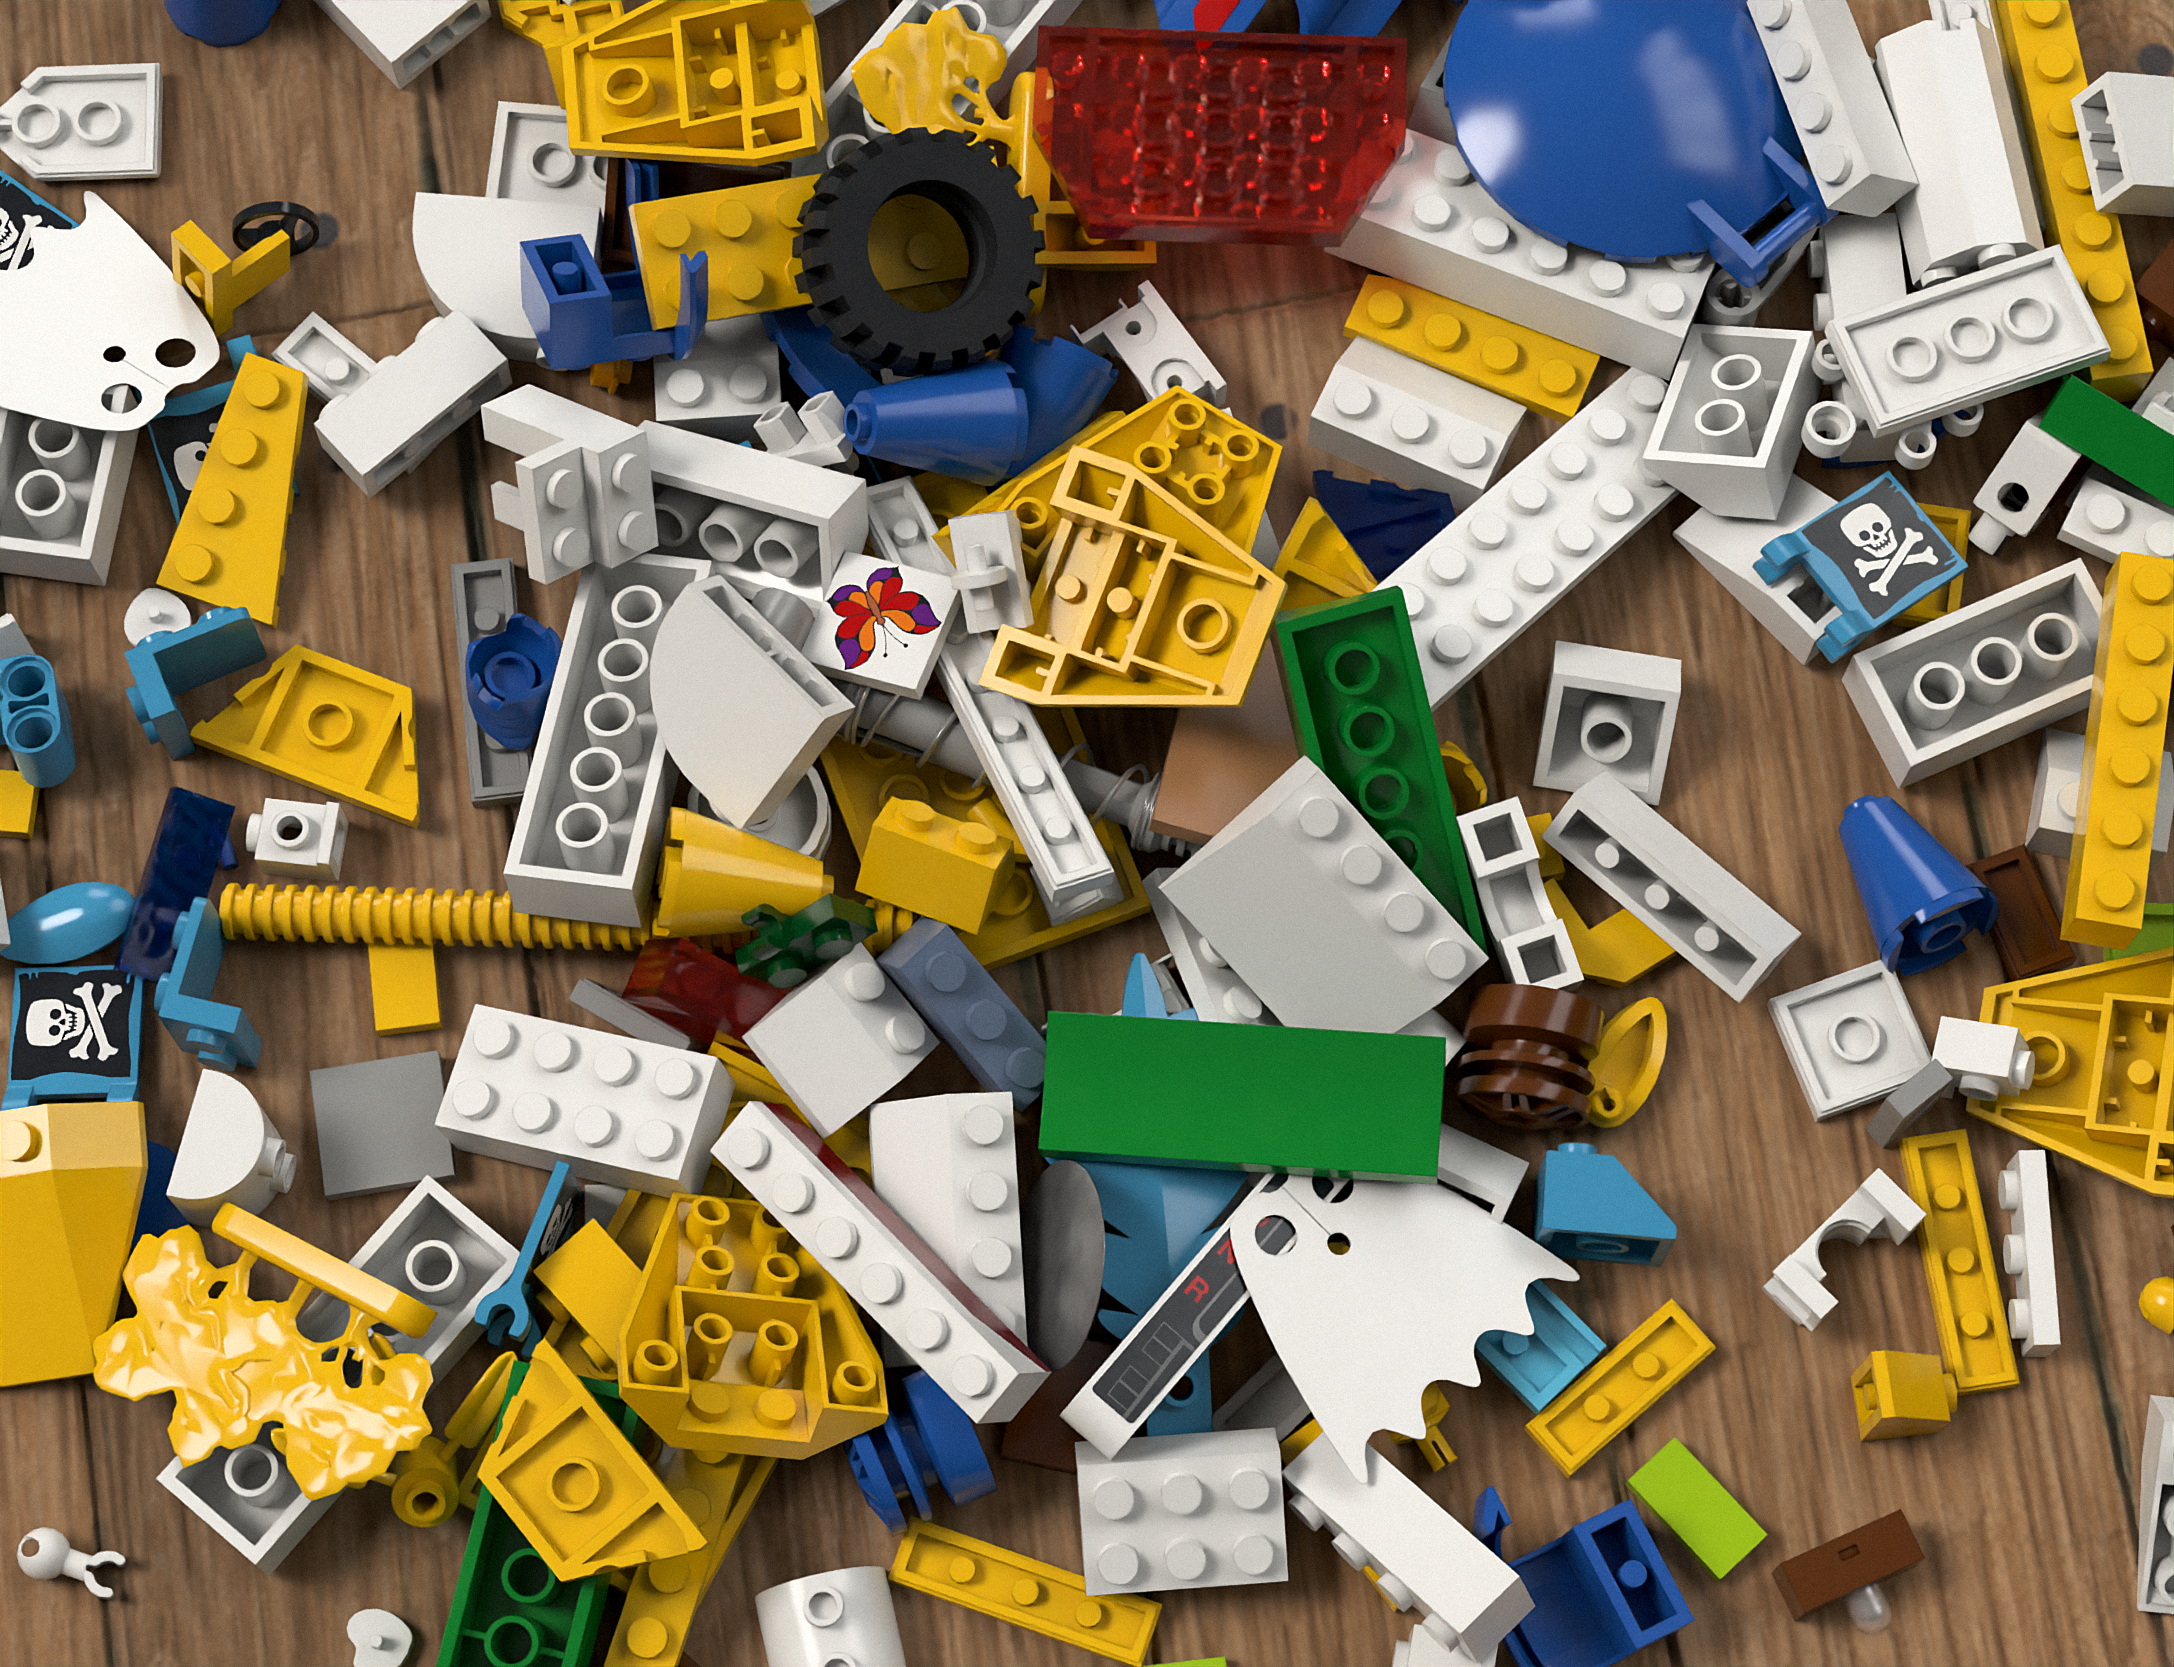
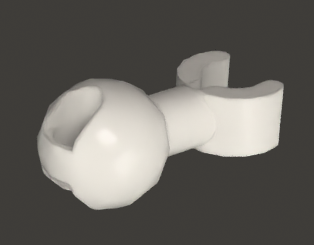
M47 1527L34 1529L26 1534L18 1545L17 1551L19 1566L29 1577L35 1580L46 1581L63 1574L84 1581L86 1587L94 1596L106 1600L113 1598L114 1593L112 1589L98 1585L94 1575L87 1571V1568H99L107 1563L122 1568L126 1564L124 1556L114 1551H103L92 1556L71 1549L69 1541L63 1533L54 1528ZM28 1541H34L40 1546L38 1553L32 1557H26L22 1553V1548Z

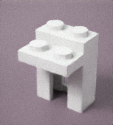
M530 384L481 405L485 440L525 456V458L515 462L518 488L498 481L491 485L495 519L524 531L529 578L547 585L594 561L612 569L659 546L647 432L645 430Z

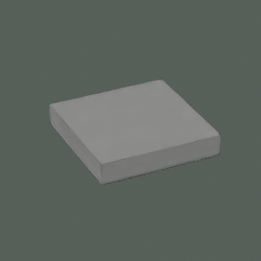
M438 1050L310 1071L324 1192L328 1201L416 1187L426 1175L430 1176L437 1183L457 1180L453 1144L434 1125L446 1092L442 1058Z

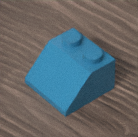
M1562 1143L1558 1145V1151L1547 1150L1535 1178L1531 1240L1561 1259L1661 1267L1676 1241L1677 1226L1614 1155L1597 1154L1598 1148L1596 1146L1585 1143Z

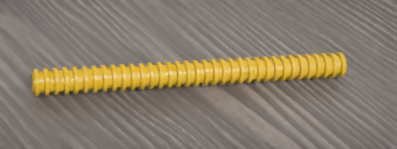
M231 882L227 884L222 892L219 916L222 919V932L228 940H236L240 934H244L248 941H255L260 935H264L267 941H276L279 935H283L287 942H295L299 936H303L306 942H316L319 936H323L327 943H335L339 937H343L346 943L354 944L357 942L358 937H363L366 944H375L377 938H383L387 945H394L397 942V938H402L406 945H414L417 939H423L426 946H434L437 940H443L446 946H454L457 940H462L466 947H474L477 941H483L485 947H494L497 941H502L506 948H513L517 942H522L525 948L531 949L536 946L537 942H542L545 949H553L556 943H562L563 947L568 950H573L577 943H582L585 950H593L596 944H602L606 951H613L616 944H621L625 951H633L636 945H642L645 952H653L657 945L663 946L665 952H673L676 946H683L685 953H693L696 947H703L705 953H714L716 947H723L725 954H733L736 948H740L760 936L758 931L667 939L653 937L654 904L661 905V900H657L655 894H650L642 928L516 913L509 891L507 890L504 896H498L495 889H488L485 891L484 896H479L476 889H467L464 895H459L455 888H448L445 890L444 895H441L436 888H427L424 894H419L415 887H408L404 893H399L396 887H388L384 893H380L376 886H368L365 892H360L357 886H348L344 892H340L336 885L327 886L325 891H320L317 885H308L305 891H301L297 884H289L285 890H281L278 884H268L265 890H261L257 883H249L245 889H241L238 883ZM868 899L865 906L873 908L878 932L864 939L861 943L874 958L876 952H884L921 918V914L886 902L885 906H877L876 900Z

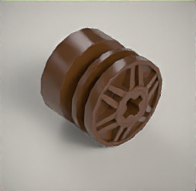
M1508 983L1488 984L1474 988L1468 997L1463 1036L1469 1044L1480 1050L1466 1053L1459 1060L1458 1071L1464 1078L1460 1079L1455 1085L1453 1101L1456 1106L1472 1116L1516 1128L1569 1130L1585 1126L1590 1121L1592 1104L1586 1095H1589L1594 1090L1596 1079L1590 1071L1577 1064L1593 1061L1599 1055L1605 1017L1601 1006L1579 995L1537 985Z

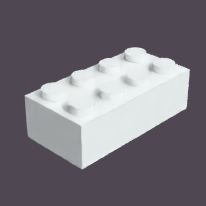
M2081 558L1852 656L1842 682L1898 790L2089 707L2103 598Z
M475 1004L434 1125L458 1150L550 1171L554 1170L556 1162L559 1160L570 1164L576 1177L671 1198L673 1192L701 1195L713 1157L710 1149L719 1139L736 1082L718 1057Z

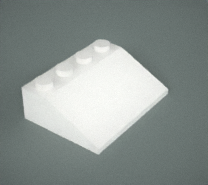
M1305 755L1159 886L1160 890L1286 1027L1393 1034L1441 1003L1489 959L1329 778Z

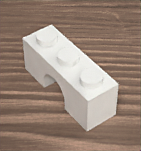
M1518 796L1456 817L1472 888L1507 984L1537 985L1566 992L1577 990L1584 981V977L1563 919H1557L1545 892L1538 867L1540 856Z

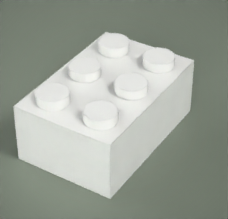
M114 385L106 389L102 394V405L113 413H126L138 407L128 385ZM0 407V572L105 586L139 429L119 432L96 430Z
M1274 1427L1129 1438L1111 1460L1089 1441L1075 1442L1086 1596L1288 1581L1281 1454Z

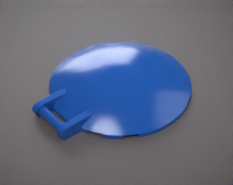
M1469 0L1461 13L1451 36L1443 75L1444 106L1449 107L1451 120L1457 134L1455 144L1468 169L1488 195L1515 220L1536 234L1563 247H1566L1567 243L1571 242L1584 248L1603 252L1604 260L1626 263H1654L1657 257L1685 253L1695 257L1708 253L1738 283L1747 288H1752L1768 275V266L1815 226L1822 228L1839 214L1838 210L1826 208L1815 178L1800 164L1804 149L1746 3L1748 0ZM1785 200L1796 209L1753 247L1743 238L1746 233Z

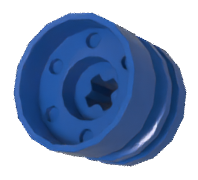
M924 1369L901 1379L906 1410L894 1414L888 1405L889 1415L884 1424L848 1439L842 1445L868 1507H871L886 1524L892 1537L908 1530L897 1502L909 1496L921 1521L925 1523L932 1520V1510L927 1488L938 1483L956 1508L997 1491L990 1467L967 1413Z

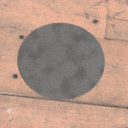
M1071 1160L1058 1161L1049 1166L1040 1175L1033 1185L1020 1215L1027 1345L1052 1372L1065 1367L1075 1357L1087 1337L1099 1302L1105 1263V1229L1099 1195L1088 1172L1080 1164Z

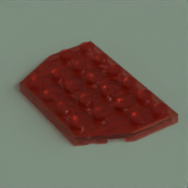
M1038 25L1032 137L1089 239L1341 247L1405 149L1407 38ZM1049 76L1052 78L1054 96L1047 100Z

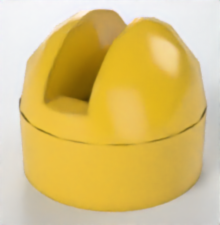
M2165 1276L2154 1278L2144 1287L2139 1298V1308L2143 1318L2152 1326L2168 1335L2174 1329V1278Z

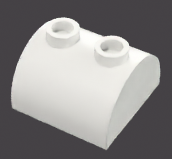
M203 1068L166 1195L188 1222L194 1225L211 1228V1224L224 1201L256 1216L272 1202L277 1192L288 1193L294 1179L297 1158L296 1155L285 1153L286 1141L281 1139L272 1122L244 1085L226 1074Z
M862 1566L815 1574L774 1586L755 1596L769 1667H907L884 1567Z

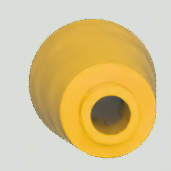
M671 807L670 817H667L656 880V884H659L658 898L662 899L661 905L654 904L652 935L653 937L667 939L757 931L754 927L743 924L741 916L760 904H769L779 912L793 916L825 895L833 894L834 876L823 874V861L690 810Z

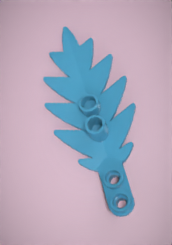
M1135 953L1126 977L1121 1016L1199 1021L1195 1007L1167 1015L1159 983L1144 953ZM1044 1157L1050 1166L1061 1160H1071L1080 1164L1088 1172L1095 1184L1102 1207L1103 1219L1127 1236L1123 1237L1105 1232V1263L1102 1288L1136 1314L1105 1309L1098 1310L1096 1318L1108 1331L1122 1341L1128 1336L1223 1225L1221 1224L1204 1231L1228 1205L1250 1172ZM1245 1304L1241 1306L1184 1373L1189 1381L1187 1393L1180 1398H1172L1168 1393L1145 1419L1146 1437L1213 1432L1209 1347L1226 1336L1238 1323L1246 1310Z

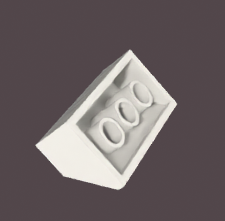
M644 420L638 428L647 432L659 546L644 553L712 561L715 576L720 574L743 598L753 600L756 593L764 588L786 590L804 601L813 612V617L816 618L845 550L862 554L869 533L866 479Z
M1012 1092L944 1094L868 1105L873 1192L1028 1347ZM880 1325L883 1368L921 1367Z

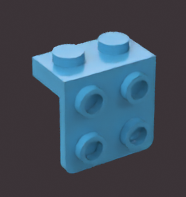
M219 607L203 614L198 619L197 624L174 633L169 630L152 633L141 639L136 648L124 652L137 684L127 688L126 692L140 725H143L150 744L153 745L162 741L172 760L195 752V746L175 696L261 662L267 657L263 643L247 608Z
M196 896L192 902L190 912H181L177 919L173 934V948L178 950L171 973L164 972L159 979L155 992L154 1008L156 1011H159L158 1017L180 1050L198 1055L197 1061L201 1064L223 1071H234L236 1064L256 1068L263 1043L242 1008L210 1001L228 939L225 938L222 932V919L211 900Z

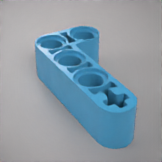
M34 654L1 659L0 746L8 745L15 763L26 782L32 786L45 788L53 787L65 781L71 775L76 765L69 705L51 664L45 658Z

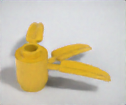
M374 1332L369 1337L370 1344L380 1360L390 1359L397 1355L391 1343L384 1335ZM514 1351L505 1352L500 1355L464 1399L444 1429L445 1436L449 1439L446 1444L435 1437L426 1436L422 1439L417 1449L396 1452L391 1461V1473L386 1471L384 1475L370 1479L391 1486L393 1509L404 1522L416 1527H432L445 1522L455 1512L459 1502L458 1464L455 1453L461 1444L468 1449L477 1446L498 1415L503 1405L514 1360L518 1361ZM375 1365L371 1372L373 1385L379 1386L384 1380L385 1372ZM277 1427L271 1430V1440L274 1447L285 1455L287 1442L284 1428ZM367 1482L348 1483L346 1486L361 1489L365 1487Z

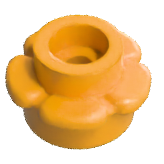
M624 359L593 364L590 366V386L605 387L609 394H614L618 383L629 384L633 361Z

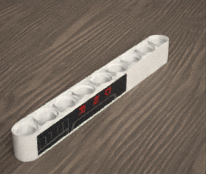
M1433 1008L1393 1033L1446 1037V1065L1467 1041L1457 1028ZM1267 1173L1059 1415L1109 1460L1117 1454L1250 1297L1232 1248L1230 1238L1231 1220L1237 1210L1255 1194L1260 1192L1270 1193L1278 1190L1287 1181L1289 1174ZM1313 1176V1190L1322 1200L1331 1202L1349 1179ZM1277 1215L1267 1216L1260 1220L1255 1229L1257 1244L1268 1254L1275 1256L1285 1255L1296 1243V1230L1292 1223L1284 1217Z

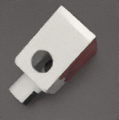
M2045 409L2025 422L1973 501L1977 507L1985 512L1969 533L1968 538L1976 546L1993 556L1999 557L2015 533L2027 537L2037 529L2087 458L2084 454L2039 428ZM2014 483H2018L2026 489L2029 496L2027 502L2019 501L2014 496L2012 491Z

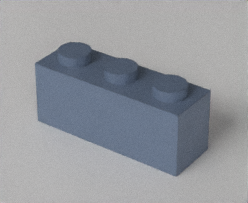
M922 916L875 960L986 1092H1012L1013 1110L1020 1113L1043 1092L1046 1056L1045 1040L947 924Z

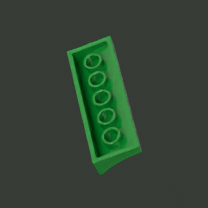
M2067 374L2063 375L2050 395L2039 428L2174 508V435L2074 375L2071 377Z
M1396 585L1353 597L1279 611L1269 636L1299 759L1305 755L1329 778L1488 956L1403 590Z
M1048 1011L1038 1151L1040 1157L1437 1185L1446 1067V1037Z

